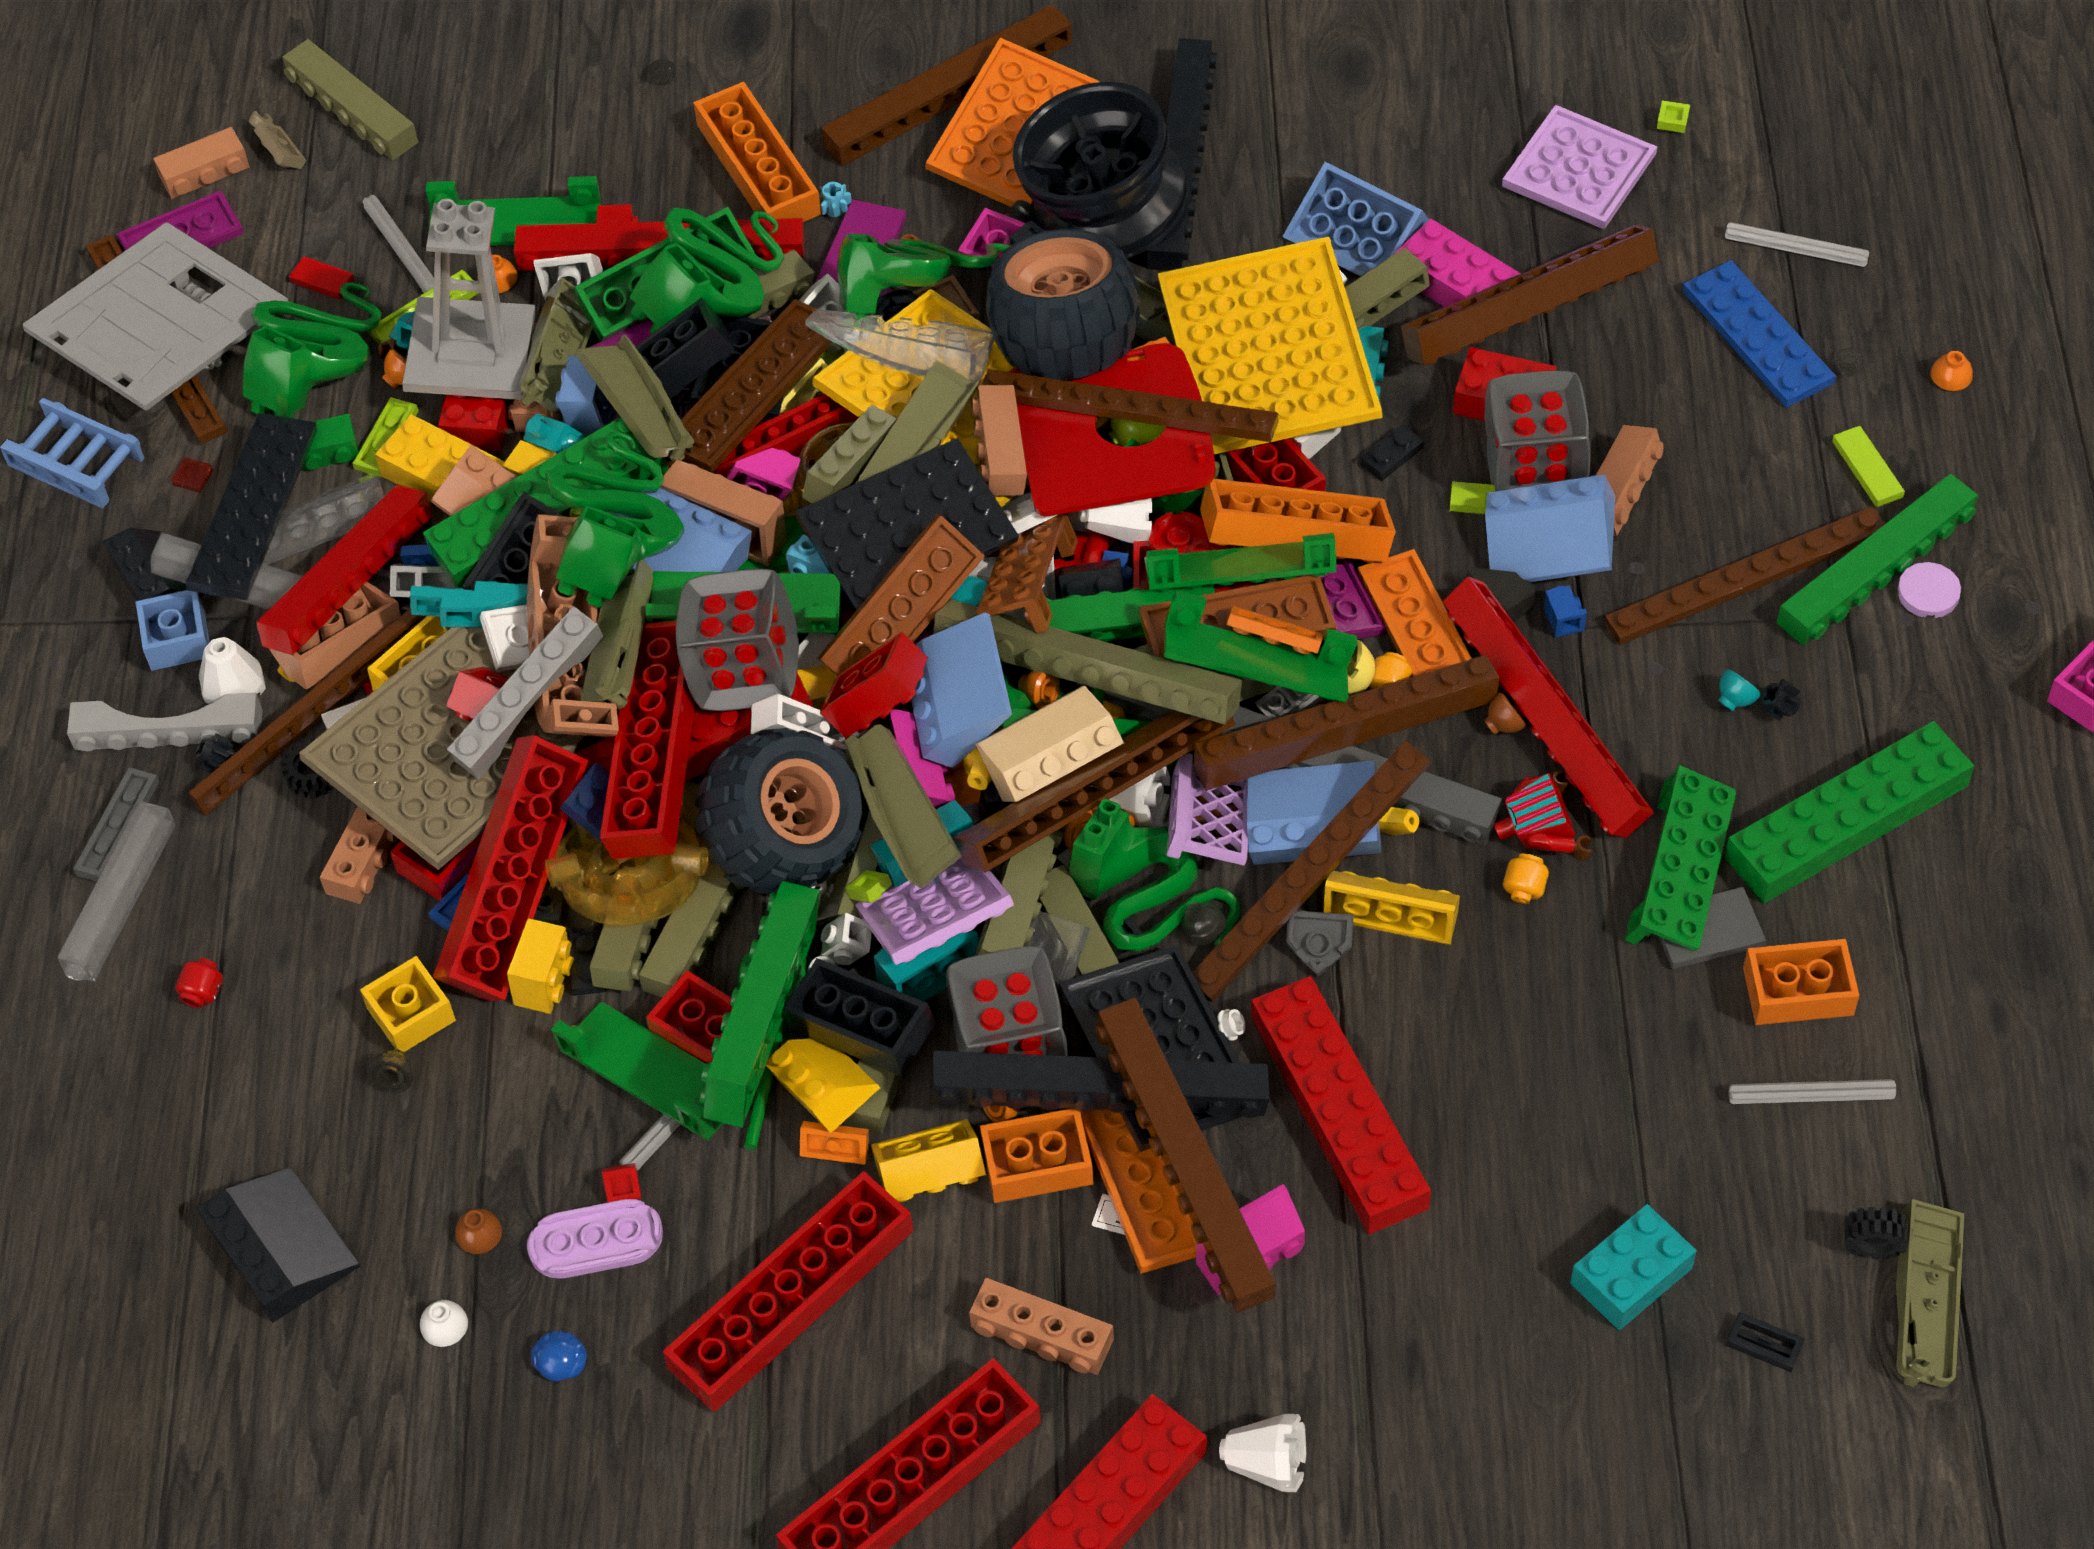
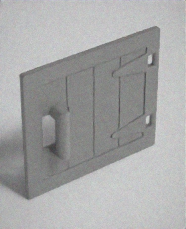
M164 223L24 322L23 329L26 333L144 410H148L259 327L254 323L251 316L257 303L272 300L288 302V298L171 224ZM195 266L225 286L214 294H210L189 280L188 271ZM60 336L66 342L61 345L54 341V339ZM124 378L127 381H129L130 384L127 387H125L117 381Z

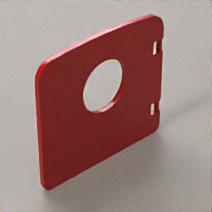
M1168 343L1143 346V348L1129 350L1114 365L1101 372L1083 378L1065 380L1202 401L1196 380L1184 352L1177 346ZM1144 355L1145 359H1139L1134 361H1128L1127 359ZM1019 368L1009 371L1012 373L1024 374L1019 371ZM1017 404L1028 483L1034 509L1040 516H1054L1193 491L1207 486L1216 475L1214 450L1210 433L1166 426L1163 433L1155 440L1140 446L1124 447L1109 443L1098 434L1096 423L1100 416Z

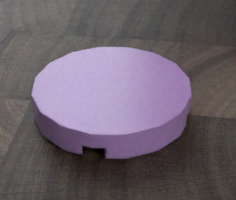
M1931 562L1917 563L1907 568L1901 575L1898 585V596L1902 605L1917 616L1925 618L1927 615H1935L1934 618L1943 617L1952 612L1957 606L1961 585L1957 576L1943 565Z

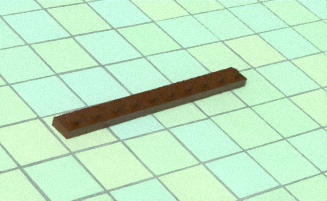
M112 234L86 245L87 251L98 270L123 253ZM196 375L171 392L172 397L200 444L228 433L224 422Z
M988 369L981 384L1014 385L1017 404L1271 442L1279 422L1277 412Z
M1873 506L1605 615L1604 623L1617 643L1622 645L1850 551L1884 526L1885 523Z
M410 607L408 611L390 623L373 640L367 642L349 660L343 662L337 670L323 681H320L302 699L296 701L278 719L272 721L267 728L248 741L231 758L221 763L219 768L198 782L188 792L197 809L205 816L318 723L322 719L321 714L336 708L370 679L367 668L427 616L411 615Z
M1406 740L1192 972L1205 996L1214 1002L1431 765L1428 757Z

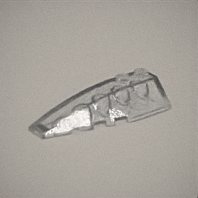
M816 309L805 322L807 327L830 341L889 368L925 377L937 360L974 383L984 375L994 341L991 331L929 320L928 326L912 324L911 318H900V321L885 322L883 316L880 315L856 319L855 313Z
M372 473L357 478L344 485L328 489L285 510L261 567L347 534L384 498L378 476Z

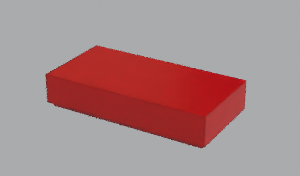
M303 256L289 276L293 284L338 300L342 299L340 294L341 285L354 282L355 280L351 272Z

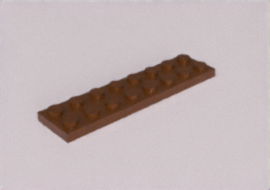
M794 299L681 419L683 426L694 439L691 453L686 448L685 458L682 461L694 464L703 470L713 473L845 330L844 321Z

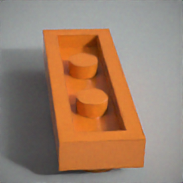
M1234 605L1227 625L1233 627L1232 630L1239 634L1250 635L1254 633L1263 636L1262 639L1271 644L1280 645L1282 642L1292 645L1295 651L1303 654L1318 653L1323 638L1322 633Z

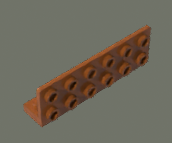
M1067 513L1057 515L1018 533V542L999 550L977 609V615L985 612L992 616L1024 607L1025 618L1028 623H1032L1035 632L1048 631L1053 614L1042 590L1043 583L1055 549L1058 548L1062 558L1072 556L1078 543Z

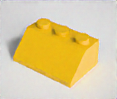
M811 1038L788 1040L768 1058L766 1064L778 1081L830 1133L880 1089L879 1085L845 1052Z
M968 1119L871 1144L882 1187L898 1202L907 1201L913 1198V1194L924 1191L927 1193L943 1191L946 1189V1185L957 1182L963 1185L976 1182L979 1179L978 1177L986 1175L978 1138Z

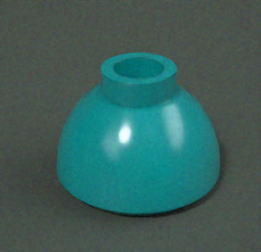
M1724 670L1719 682L1721 697L1718 699L1722 705L1734 711L1736 707H1745L1757 701L1760 697V691L1732 670Z

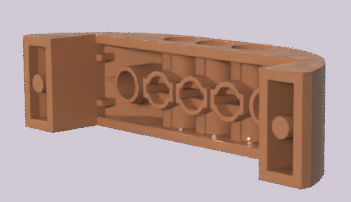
M538 514L536 518L527 587L529 656L573 606L595 623L598 622L597 607L588 604L586 601L589 591L577 587L574 595L570 596L558 591L559 579H556L558 565L567 535L577 520L575 517ZM590 654L584 661L572 667L558 678L534 703L538 723L545 733L614 737L617 735L619 728L616 703L581 701Z

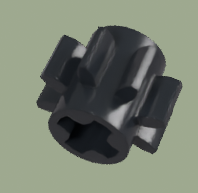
M1784 679L1780 680L1779 685L1777 683H1770L1762 692L1761 699L1764 703L1762 710L1779 721L1783 715L1791 717L1800 707V698L1797 696L1800 690Z
M215 733L213 739L204 737L201 740L195 753V758L200 760V769L213 773L219 768L221 763L235 754V750L230 748L231 743L228 738Z

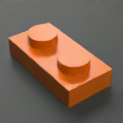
M803 1121L800 1127L801 1157L866 1164L868 1159L869 1129L839 1125L830 1133L821 1123Z

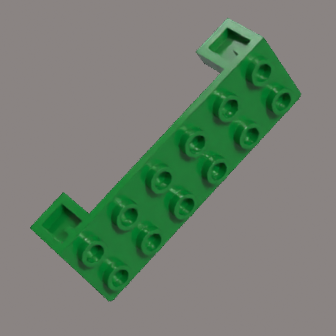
M597 176L568 177L570 196L459 200L455 181L426 182V194L430 206L429 227L433 205L442 199H451L456 205H469L473 201H481L485 203L486 207H495L490 246L515 245L516 225L596 223L597 205H601Z
M1334 533L1302 536L1303 542L1180 554L1178 553V548L1146 551L1147 557L1144 558L1149 590L1164 592L1178 587L1196 589L1209 584L1227 586L1240 581L1258 583L1271 578L1289 580L1302 575L1325 576L1328 573L1337 572Z
M654 571L651 603H646L647 623L676 621L680 595L684 584L695 577L720 572ZM777 573L788 594L796 620L797 633L837 634L839 632L841 587L835 574Z
M1175 590L1164 619V657L1179 663L1185 662L1201 666L1207 670L1229 673L1239 678L1245 677L1261 681L1267 685H1277L1293 689L1299 693L1321 696L1331 701H1347L1349 697L1347 667L1357 646L1356 635L1327 628L1318 653L1303 654L1295 651L1293 646L1282 643L1275 645L1264 641L1262 638L1242 635L1234 631L1199 623L1206 606V597Z
M1681 765L1663 781L1657 808L1666 811L1645 899L1630 913L1624 941L1636 945L1645 936L1649 937L1652 933L1692 951H1697L1700 948L1736 796L1734 788Z
M600 1002L579 1026H569L559 1020L551 1028L561 1052L708 1141L723 1124L703 1118L704 1104L699 1101L703 1085L705 1084V1082H701L705 1063L604 1002Z

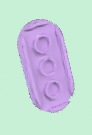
M624 1199L557 1212L544 1217L538 1222V1226L534 1231H531L527 1240V1250L533 1266L540 1273L551 1278H569L634 1265L647 1260L657 1251L661 1244L663 1227L658 1213L653 1208L651 1209L644 1202L637 1199Z

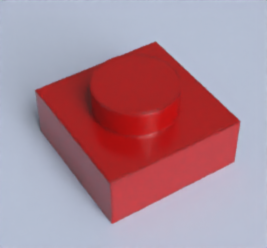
M636 1163L602 1169L607 1202L641 1199Z

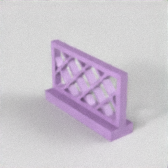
M1187 753L1178 758L1172 774L1167 856L1179 859L1181 852L1185 851L1245 866L1248 852V778L1230 783L1231 785L1242 787V790L1236 792L1227 785L1206 791L1203 784L1195 777L1198 775L1192 763L1193 754ZM1218 789L1224 797L1218 798L1211 791ZM1202 795L1209 803L1202 805L1195 797ZM1232 802L1239 810L1233 812L1226 804ZM1217 809L1223 817L1217 819L1210 811ZM1201 815L1208 823L1201 825L1194 817ZM1232 823L1238 831L1232 833L1225 825ZM1215 829L1223 837L1216 839L1208 831ZM1200 836L1206 844L1191 841V838ZM1230 843L1239 852L1228 850L1223 845Z

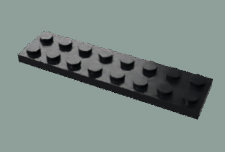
M258 413L186 580L188 591L241 600L248 599L317 433L316 422Z

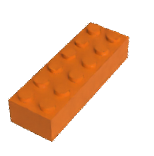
M745 82L693 102L698 128L753 211H764L774 217V219L803 218V222L821 215L818 190Z
M1213 479L1205 488L1200 507L1209 542L1220 546L1229 544L1252 547L1303 542L1302 536L1334 533L1337 559L1353 558L1370 563L1375 561L1387 562L1396 533L1385 499Z

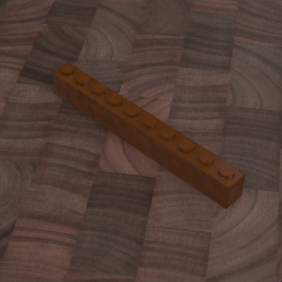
M1051 4L977 45L969 47L962 53L945 60L932 69L924 71L917 77L900 84L887 93L877 96L874 100L853 109L844 116L821 127L823 145L843 167L962 103L1000 38L1047 57L1072 43V23Z
M1633 225L1401 325L1407 359L1419 362L1421 365L1434 364L1438 361V358L1444 355L1459 353L1462 347L1469 344L1482 343L1485 341V337L1507 332L1510 326L1530 322L1533 316L1540 313L1553 312L1558 305L1579 300V296L1598 292L1606 284L1621 282L1629 274L1646 271L1648 266L1659 262L1654 230L1640 225Z
M1487 655L1476 657L1349 696L1346 702L1336 700L1195 743L1194 769L1205 790L1214 789L1491 703L1492 699L1497 695L1499 676Z
M1171 710L1123 738L1124 743L1025 798L1010 804L955 836L954 838L962 855L961 858L964 866L986 873L1096 808L1103 799H1111L1194 750L1195 743L1212 739L1235 725L1233 716L1226 724Z
M1136 997L1099 1011L1098 1025L1095 1026L1098 1040L1101 1045L1107 1044L1111 1052L1108 1054L1111 1067L1115 1073L1120 1071L1124 1079L1122 1081V1088L1128 1101L1134 1100L1138 1108L1135 1110L1138 1123L1142 1129L1147 1128L1151 1135L1149 1144L1156 1158L1161 1156L1165 1164L1163 1167L1165 1179L1169 1186L1175 1185L1179 1193L1176 1197L1179 1208L1183 1215L1189 1214L1193 1222L1191 1225L1193 1237L1198 1245L1203 1243L1207 1254H1205L1207 1266L1212 1274L1217 1273L1220 1278L1221 1284H1219V1289L1225 1303H1232L1235 1312L1239 1313L1274 1299L1276 1283Z

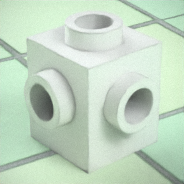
M844 913L824 927L821 933V941L823 942L821 955L830 957L837 964L849 966L870 952L872 932L863 919Z

